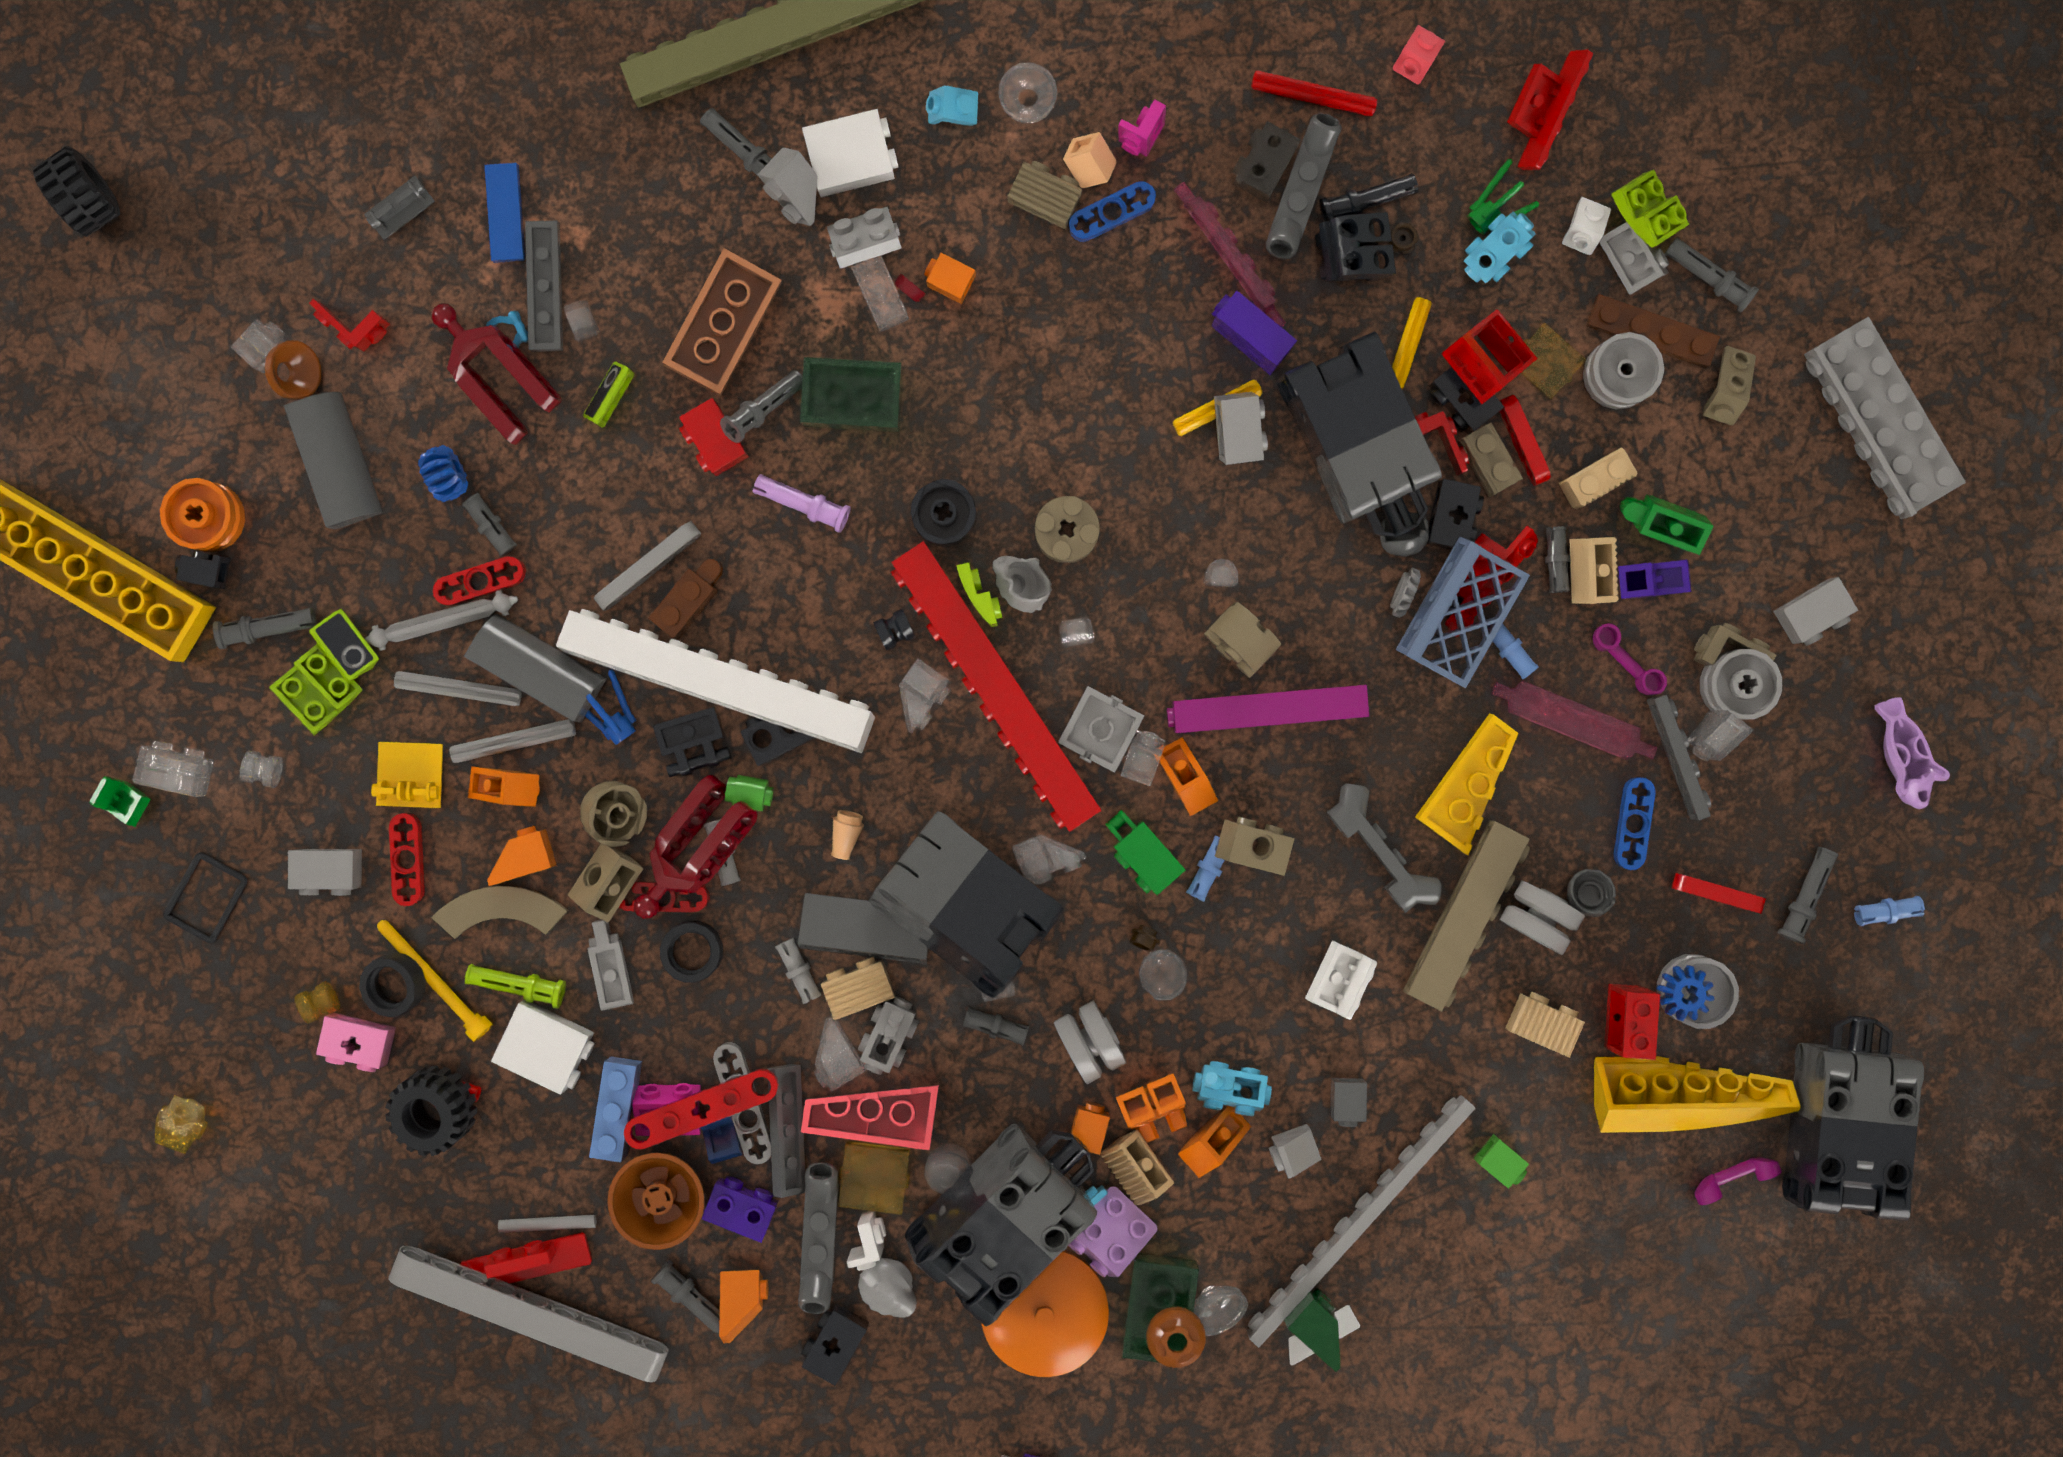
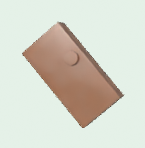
M723 248L664 358L663 365L721 397L781 286V279Z

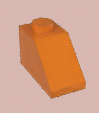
M1183 737L1154 752L1190 816L1218 801L1207 776Z
M471 766L468 798L503 805L536 807L540 791L538 774Z
M535 826L516 831L518 837L508 840L487 879L488 885L492 886L557 866L546 829L537 831Z
M1225 1106L1188 1140L1178 1155L1200 1178L1222 1165L1252 1126L1242 1115L1235 1113V1107Z
M759 1270L720 1272L719 1337L723 1343H731L762 1311L763 1300L768 1299V1280H763Z

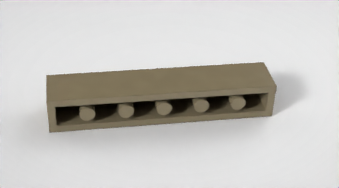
M1489 820L1403 989L1406 994L1441 1012L1445 1006L1449 1007L1452 1004L1457 993L1454 987L1459 977L1464 978L1468 973L1472 963L1469 958L1474 949L1478 950L1486 937V932L1483 930L1488 920L1493 921L1501 907L1498 901L1503 891L1507 893L1515 880V875L1512 873L1517 863L1522 864L1529 853L1530 847L1527 846L1529 838L1496 821Z

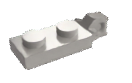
M602 919L592 922L595 938L589 939L590 947L587 949L600 1009L602 1011L631 1005L634 1003L622 942L619 940L618 933L611 934L608 922Z

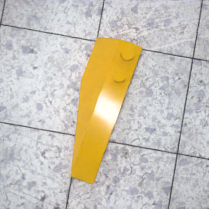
M1656 1056V1060L1623 1057H1595L1594 1107L1601 1133L1695 1130L1771 1118L1797 1112L1801 1108L1792 1080L1750 1073L1747 1077L1736 1075L1731 1069L1719 1067L1718 1071L1700 1068V1064L1687 1062L1686 1065L1670 1063L1669 1058Z

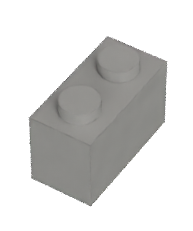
M1252 391L1214 396L1219 460L1226 465L1264 460L1263 451L1267 450L1268 441L1266 432L1262 431L1261 419L1265 418L1263 400L1259 399V396Z
M1835 577L1825 580L1773 612L1792 644L1804 642L1808 646L1823 637L1821 632L1832 626L1833 630L1849 623L1851 621L1849 616L1858 611L1840 578Z
M362 849L288 850V889H299V895H319V889H331V895L336 896L351 895V890L361 888Z

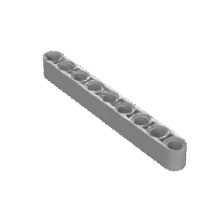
M413 1246L400 1247L388 1278L391 1283L400 1288L645 1382H655L658 1379L669 1352L667 1346L657 1340L494 1277L487 1279L486 1274Z

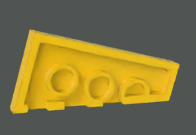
M1489 713L1415 818L1462 853L1469 855L1472 839L1476 830H1479L1481 826L1483 812L1488 800L1492 799L1496 789L1494 787L1499 773L1503 771L1518 732L1494 714Z

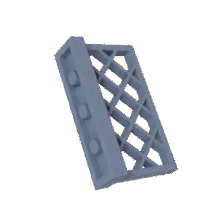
M1459 536L1396 650L1466 688L1530 575L1481 548L1478 544ZM1481 555L1488 560L1490 572L1475 577L1473 565L1478 556ZM1495 564L1501 566L1502 568L1496 570ZM1511 572L1518 576L1511 589L1501 591L1498 575ZM1492 578L1495 594L1480 598L1477 582ZM1471 585L1474 601L1459 605L1457 599L1458 591L1461 587ZM1497 599L1499 611L1495 617L1485 620L1482 604ZM1476 606L1479 622L1464 627L1461 611ZM1455 613L1458 629L1443 633L1441 621L1444 616ZM1481 628L1482 641L1479 645L1469 648L1466 632ZM1460 635L1463 650L1448 655L1444 639ZM1439 642L1442 657L1431 661L1422 657L1429 644ZM1465 656L1467 667L1461 678L1452 674L1450 661ZM1444 663L1445 669L1439 667L1438 665Z

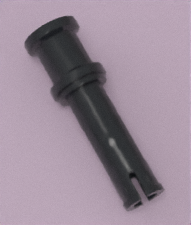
M1410 173L1407 176L1358 192L1348 189L1344 195L1328 200L1325 197L1321 198L1319 206L1324 222H1328L1340 216L1362 214L1363 210L1408 195L1417 194L1419 188L1414 187L1418 185L1416 177L1413 173Z

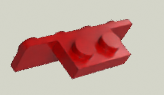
M1590 50L1570 51L1559 75L1543 64L1533 65L1507 121L1512 127L1530 138L1518 163L1520 169L1539 170L1547 161L1550 147L1562 128V121L1568 108L1575 100L1578 86L1588 72L1589 62L1593 56V52Z
M1526 526L1507 549L1483 533L1474 543L1517 567L1524 558H1528L1533 554L1538 538L1534 530ZM1481 555L1478 556L1473 565L1475 577L1490 572L1488 560ZM1495 564L1496 570L1502 568L1501 566ZM1508 572L1498 575L1500 587L1503 583L1511 580L1514 574ZM1492 578L1477 582L1480 598L1495 594ZM1471 585L1461 587L1458 591L1457 596L1463 600L1461 604L1474 601ZM1492 601L1482 604V608L1487 607ZM1476 606L1461 611L1464 627L1473 624L1474 617L1477 615ZM1455 613L1445 622L1449 632L1458 629Z
M582 1232L544 1242L536 1240L525 1244L523 1247L514 1249L502 1248L489 1255L464 1260L460 1265L486 1274L487 1279L494 1277L510 1284L590 1265L592 1256L586 1234Z

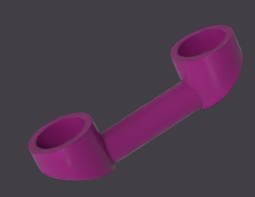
M1607 623L1599 626L1594 631L1593 644L1595 648L1602 652L1608 651L1635 678L1636 688L1641 693L1652 696L1660 694L1665 690L1667 678L1662 671L1658 669L1645 671L1619 645L1621 632L1617 626Z
M1753 1157L1720 1172L1708 1175L1695 1190L1694 1195L1698 1205H1707L1720 1200L1723 1197L1719 1188L1720 1185L1754 1172L1758 1181L1772 1179L1780 1175L1782 1169L1779 1162L1769 1158Z

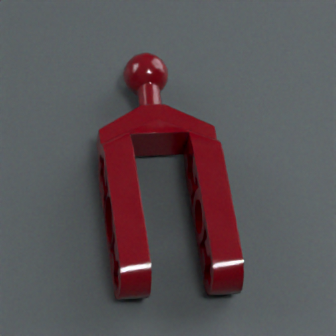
M441 303L433 308L431 311L433 323L439 328L447 329L455 338L447 370L453 375L458 386L501 435L510 443L517 445L528 434L526 427L468 363L487 346L542 409L550 413L562 402L560 395L511 339L503 334L497 326L490 325L464 330L456 321L457 313L451 305Z
M715 775L704 777L695 786L656 837L655 847L649 855L654 878L657 883L648 894H642L636 898L634 911L638 917L642 919L653 918L659 910L658 901L667 890L696 893L701 885L708 883L716 875L756 823L757 812L746 802H737L731 806L690 858L683 872L672 863L686 848L725 797L726 785Z

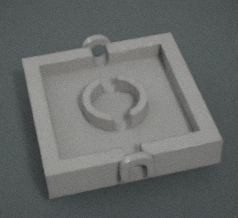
M888 207L870 209L863 215L851 219H840L833 225L827 226L832 244H829L832 256L836 257L840 269L901 249L898 238L900 232L897 223L892 221Z
M1087 686L1058 743L1080 754L1079 758L1091 763L1093 761L1115 773L1144 715L1123 705V700L1113 695L1108 697Z

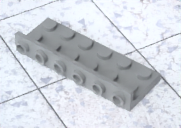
M1869 317L1804 354L1807 359L1806 367L1812 376L1817 377L1823 386L1822 394L1825 400L1830 405H1834L1840 415L1838 416V421L1841 427L1847 433L1850 432L1856 443L1854 448L1858 456L1862 460L1867 461L1872 470L1870 473L1871 478L1879 488L1884 490L1888 497L1887 505L1894 515L1899 516L1900 519L1912 517L1917 514L1918 510L1966 483Z

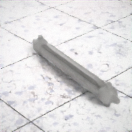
M501 590L495 591L496 596L493 600L485 598L391 624L386 630L379 628L378 625L372 626L373 630L365 640L369 645L379 647V650L382 651L386 649L385 645L388 641L401 642L489 617L495 611L501 612L503 616L509 615L508 610L518 601L517 596H508L503 594Z

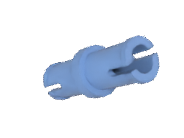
M1502 624L1492 642L1501 651L1498 653L1502 659L1505 657L1520 674L1521 678L1524 679L1539 666L1533 662L1522 648L1521 644L1523 642L1519 638L1515 639Z
M1216 835L1203 861L1199 860L1197 864L1199 869L1189 889L1186 891L1187 894L1203 902L1216 876L1220 877L1222 873L1220 868L1224 860L1215 857L1220 839Z
M1920 896L1895 901L1892 898L1883 899L1881 903L1855 906L1854 910L1859 912H1854V917L1859 926L1879 922L1893 924L1898 919L1924 916L1923 910H1925V906Z

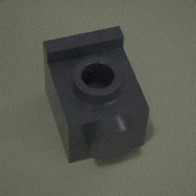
M193 551L192 557L178 555L174 566L175 573H177L176 580L225 589L231 558L218 555L213 556V554Z

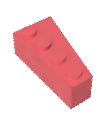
M939 1085L806 1099L801 1133L930 1150Z

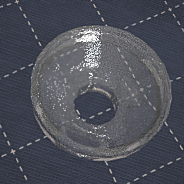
M1035 63L1018 64L1009 69L1001 79L998 93L1000 104L1007 115L1015 121L1021 123L1038 122L1049 115L1054 108L1057 100L1056 82L1050 72ZM1025 89L1033 90L1038 97L1037 102L1029 107L1023 106L1018 100L1020 92Z
M1211 1285L1202 1290L1201 1295L1196 1299L1193 1313L1203 1323L1206 1336H1213L1227 1331L1240 1321L1247 1310L1248 1300L1237 1287Z

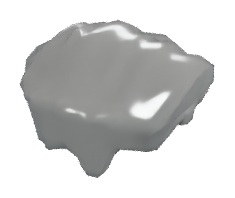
M1001 556L993 561L992 568L996 574V585L1000 590V595L1007 600L1011 607L1019 611L1033 613L1035 610H1042V606L1047 601L1052 590L1051 581L1040 567L1039 559H1018L1013 556Z
M880 1258L879 1261H876V1266L863 1270L860 1274L858 1287L862 1300L869 1305L871 1310L877 1311L881 1315H892L893 1317L902 1318L910 1316L917 1304L912 1290L913 1276L910 1270L900 1261Z

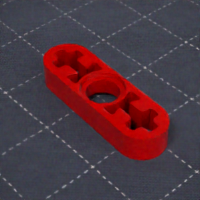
M1512 394L1499 400L1504 406L1499 411V414L1530 482L1536 486L1550 480L1551 475L1548 465L1518 399Z
M503 557L441 577L433 586V595L439 603L455 606L495 593L498 590L519 585L526 576V568L523 562L517 558ZM508 563L518 568V571L513 573L514 579L512 580L508 576H501L495 579L494 574L490 570V568L494 567V572H503L507 570L506 564ZM483 572L488 578V584L483 590L477 591L472 587L471 579L474 574ZM446 583L453 587L463 585L464 583L469 594L465 596V590H458L452 593L453 599L450 600L448 596L442 595V591L446 589Z
M401 813L394 816L389 823L392 896L396 903L401 906H411L419 903L425 893L422 825L416 815ZM405 818L407 824H412L413 829L407 832V841L414 840V845L398 847V841H405L404 831L398 830V825L403 824ZM404 850L411 851L415 856V863L409 869L403 868L398 860L400 853ZM415 872L416 877L409 878L410 888H415L416 894L411 895L410 900H408L407 895L401 894V889L407 886V877L400 879L399 873L410 874Z
M1675 873L1671 887L1675 890L1760 914L1763 912L1766 898L1678 873Z
M635 881L631 887L632 892L643 894L645 893L644 887H649L648 894L657 882ZM701 885L697 894L702 895L703 899L698 901L696 906H692L690 900H680L681 907L675 906L678 898L677 892L669 891L671 894L669 904L666 906L659 905L658 912H698L707 906L710 898L709 891L704 885ZM680 892L679 894H681V895H687V894H690V893H688V892ZM624 899L619 908L625 911H634L635 900L632 901V905H628V900Z

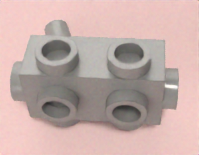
M895 996L893 1001L887 1000L884 1005L877 1004L870 1020L875 1022L876 1025L872 1034L865 1032L858 1047V1050L863 1052L860 1061L865 1063L864 1068L879 1075H882L883 1071L890 1073L892 1066L899 1068L906 1052L905 1049L901 1048L905 1037L912 1039L919 1023L918 1020L914 1019L917 1011L911 1009L913 1005L911 1002ZM878 1044H887L888 1052L886 1054L878 1053Z

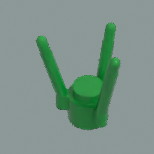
M1510 158L1499 169L1478 200L1469 207L1471 213L1467 215V218L1482 235L1487 231L1492 232L1488 226L1501 214L1499 208L1524 186L1523 182H1518L1495 203L1490 200L1486 204L1484 203L1513 163V160ZM1535 201L1515 211L1517 215L1520 213L1525 215L1537 208L1539 202Z

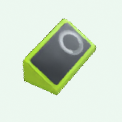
M614 362L585 410L584 418L602 428L605 427L632 381L634 372L625 365Z
M342 609L335 611L309 630V633L347 683L374 668L379 660L376 653Z

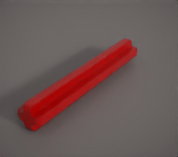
M1255 71L1251 83V88L1254 90L1366 116H1373L1377 106V99L1375 97L1263 71Z

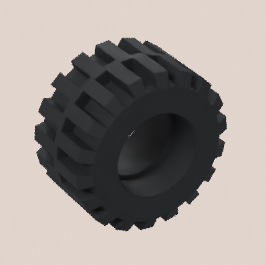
M65 146L33 168L36 184L45 199L61 219L77 233L88 237L120 215L119 205L113 192L93 165L77 150Z
M431 1066L428 1069L425 1067L411 1075L389 1095L391 1099L386 1102L385 1107L389 1110L385 1114L386 1121L391 1122L389 1130L391 1134L395 1133L398 1136L396 1141L400 1145L402 1143L407 1145L406 1150L410 1152L418 1150V1155L426 1156L428 1153L431 1156L438 1155L440 1152L448 1150L470 1131L469 1129L476 1120L473 1118L477 1114V1107L473 1105L476 1097L475 1094L469 1093L468 1090L471 1086L468 1082L464 1084L461 1081L462 1076L455 1073L452 1075L451 1069L446 1067L439 1070L438 1066ZM422 1099L435 1106L439 1112L441 1122L434 1120L427 1114Z

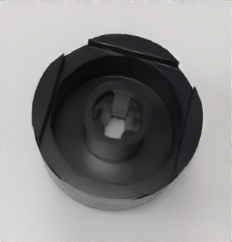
M940 479L928 483L918 490L911 504V517L914 527L925 541L935 546L950 547L958 545L974 529L977 518L974 500L968 490L956 481ZM944 506H949V512L952 514V517H946L944 521H939L940 517L936 510H943Z

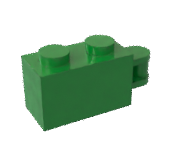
M1646 494L1643 501L1634 497H1626L1619 505L1624 517L1628 521L1633 522L1640 534L1698 555L1701 554L1714 527L1705 515Z
M1121 809L1105 824L1119 840L1113 845L1118 851L1113 856L1125 870L1130 866L1139 876L1134 880L1146 894L1151 890L1156 895L1160 894L1186 871L1143 821L1135 825ZM1127 822L1132 830L1122 837L1117 830Z

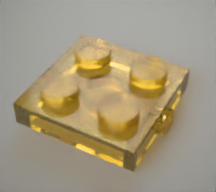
M846 1141L843 1167L840 1166L838 1179L841 1180L838 1207L902 1215L905 1188H909L910 1175L907 1174L910 1149Z

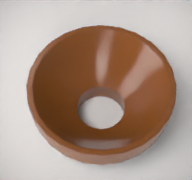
M289 340L277 344L270 350L265 360V375L269 385L278 395L286 399L300 400L311 396L317 390L321 381V366L316 354L309 346L300 341ZM280 363L285 364L289 369V378L286 382L281 380L277 374V368Z
M1169 1307L1158 1312L1151 1319L1147 1328L1146 1338L1149 1351L1158 1362L1167 1367L1182 1368L1192 1364L1200 1357L1205 1346L1206 1334L1203 1323L1195 1313L1182 1307ZM1174 1333H1181L1187 1339L1186 1346L1180 1351L1170 1349L1167 1344L1168 1338Z

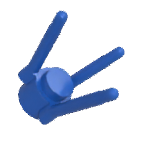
M609 670L608 675L624 716L618 711L610 717L595 698L588 694L586 699L604 722L602 723L589 710L585 717L602 731L607 740L611 739L617 745L636 731L632 725L636 718L629 709L615 672Z

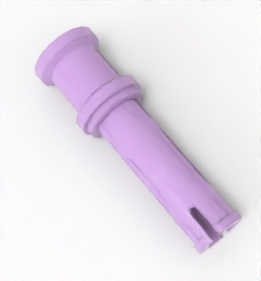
M762 474L757 477L753 488L754 494L764 496L806 514L810 521L814 523L820 521L830 525L838 533H841L844 529L851 507L848 505L842 507L827 501L824 495L820 494L814 497Z

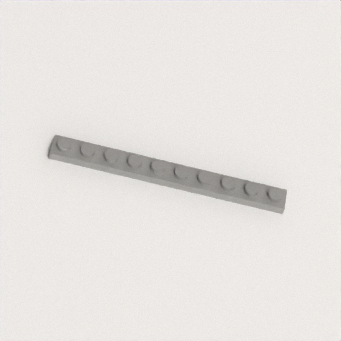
M1462 1095L1457 1099L1451 1098L1441 1110L1443 1115L1435 1123L1431 1121L1423 1128L1420 1133L1422 1138L1414 1147L1409 1145L1402 1151L1398 1157L1400 1162L1392 1171L1387 1169L1377 1180V1188L1371 1194L1365 1193L1355 1205L1357 1210L1349 1218L1345 1216L1337 1223L1334 1228L1335 1234L1328 1242L1323 1240L1317 1245L1312 1253L1314 1257L1306 1266L1301 1264L1291 1275L1292 1282L1285 1289L1279 1288L1269 1300L1271 1305L1264 1313L1258 1312L1252 1317L1247 1325L1249 1327L1247 1334L1249 1339L1258 1348L1475 1110V1107Z

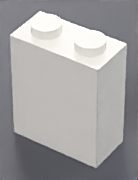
M878 109L802 128L812 169L817 174V189L820 197L895 179L893 169L899 167L894 148L887 149L885 138L891 137L887 119L886 117L880 119Z
M523 1000L518 1003L491 1062L561 1095L568 1088L573 1089L581 1074L577 1070L581 1059L587 1060L595 1045L591 1041L594 1032L534 1003Z

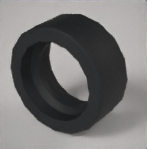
M685 921L674 926L664 936L660 946V960L665 971L674 979L684 983H697L708 978L719 967L723 957V943L719 934L710 925L701 921ZM697 933L708 941L710 957L702 968L686 970L676 963L673 957V947L675 941L681 935Z
M396 952L385 954L369 963L360 976L359 984L362 999L369 1009L380 1016L390 1018L402 1015L419 1004L426 988L425 976L418 963L408 955ZM391 967L404 978L407 986V995L402 1002H393L381 991L379 973L383 968Z

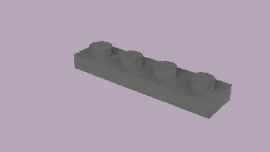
M557 220L525 221L529 350L531 352L563 351L560 223Z
M1657 695L1647 699L1690 820L1699 821L1710 817L1711 814L1708 808L1711 807V801L1706 790H1701L1697 778L1700 777V771L1695 760H1690L1686 748L1689 747V741L1684 730H1679L1675 719L1678 717V711L1672 699L1668 700L1667 695Z
M799 1064L767 1068L774 1073L779 1083L776 1095L769 1101L773 1197L778 1198L805 1193L804 1133H801L803 1120L801 1065ZM768 1080V1093H769L770 1090H771V1084H770V1082H769V1080Z

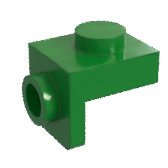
M104 776L89 803L96 808L107 810L124 824L136 827L151 799L126 781Z

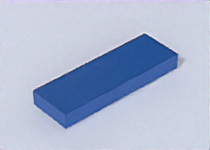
M517 163L485 165L491 261L493 263L525 261L519 165Z

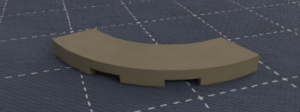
M500 885L485 887L463 894L447 903L431 918L454 939H457L463 932L477 923L497 918H508L525 922L546 935L569 910L558 901L538 891Z

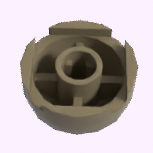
M606 781L594 786L584 796L580 806V821L584 830L595 841L609 847L624 846L629 843L627 840L634 834L638 835L642 831L647 819L645 800L641 798L634 787L618 781Z

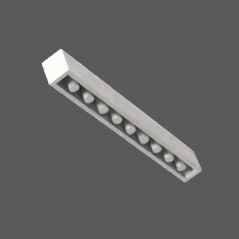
M581 609L580 613L571 610L568 612L556 647L564 653L862 753L875 716L871 711H868L869 706L862 702L851 700L847 704L838 701V695L822 689L819 694L807 690L809 686L800 681L790 679L788 684L777 680L778 675L770 671L760 669L758 674L747 670L748 665L740 661L730 659L729 664L717 660L718 655L713 652L700 649L699 653L687 650L689 645L674 639H670L669 643L658 640L659 635L645 629H640L639 633L628 630V624L615 619H611L610 623L598 620L600 617L598 614L585 609Z

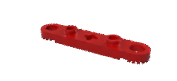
M758 1069L632 1118L625 1126L624 1138L632 1148L646 1149L770 1101L776 1095L779 1086L778 1078L768 1069ZM758 1077L767 1078L771 1084L770 1092L762 1095L758 1094L753 1088L754 1080ZM699 1100L703 1105L708 1104L710 1106V1109L706 1112V1117H702L701 1113L695 1114L693 1111ZM634 1125H646L650 1131L649 1138L645 1141L636 1140L634 1135H632Z

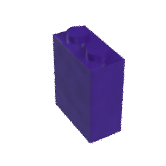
M1238 291L1232 297L1226 294L1216 305L1215 311L1212 313L1215 319L1211 327L1269 375L1273 373L1297 342L1294 337Z

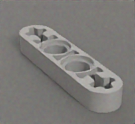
M692 521L685 523L598 592L594 600L603 611L609 610L701 536V532Z
M726 1042L720 1045L714 1052L713 1060L720 1083L750 1073L744 1053L736 1043ZM724 1049H728L729 1053H736L737 1057L733 1060L734 1069L737 1070L741 1067L743 1072L734 1073L726 1078L725 1073H729L731 1069L727 1061L722 1062L720 1059L725 1054ZM760 1104L749 1109L756 1113L758 1119L757 1123L752 1127L744 1126L741 1123V1112L731 1115L744 1156L753 1164H762L771 1157L770 1132ZM759 1128L762 1129L763 1133L757 1134L758 1142L760 1145L765 1144L767 1147L761 1157H759L757 1152L752 1153L750 1150L754 1146L753 1136L745 1137V1134L753 1133Z

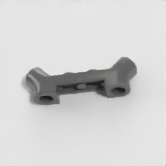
M1318 113L1311 117L1266 241V249L1270 255L1278 259H1291L1298 251L1322 180L1341 132L1342 126L1339 120L1329 114Z
M1345 783L1341 786L1339 803L1326 812L1344 837L1349 838L1357 832L1393 878L1392 881L1384 886V889L1404 913H1407L1416 904L1434 906L1439 902L1442 885L1440 880L1432 876L1409 874L1403 866L1407 862L1396 848L1391 851L1384 843L1387 836L1377 823L1371 826L1366 819L1370 790L1367 786Z
M815 1162L809 1165L805 1173V1203L798 1306L804 1312L811 1314L824 1313L830 1308L835 1274L834 1258L840 1184L836 1167L826 1162Z

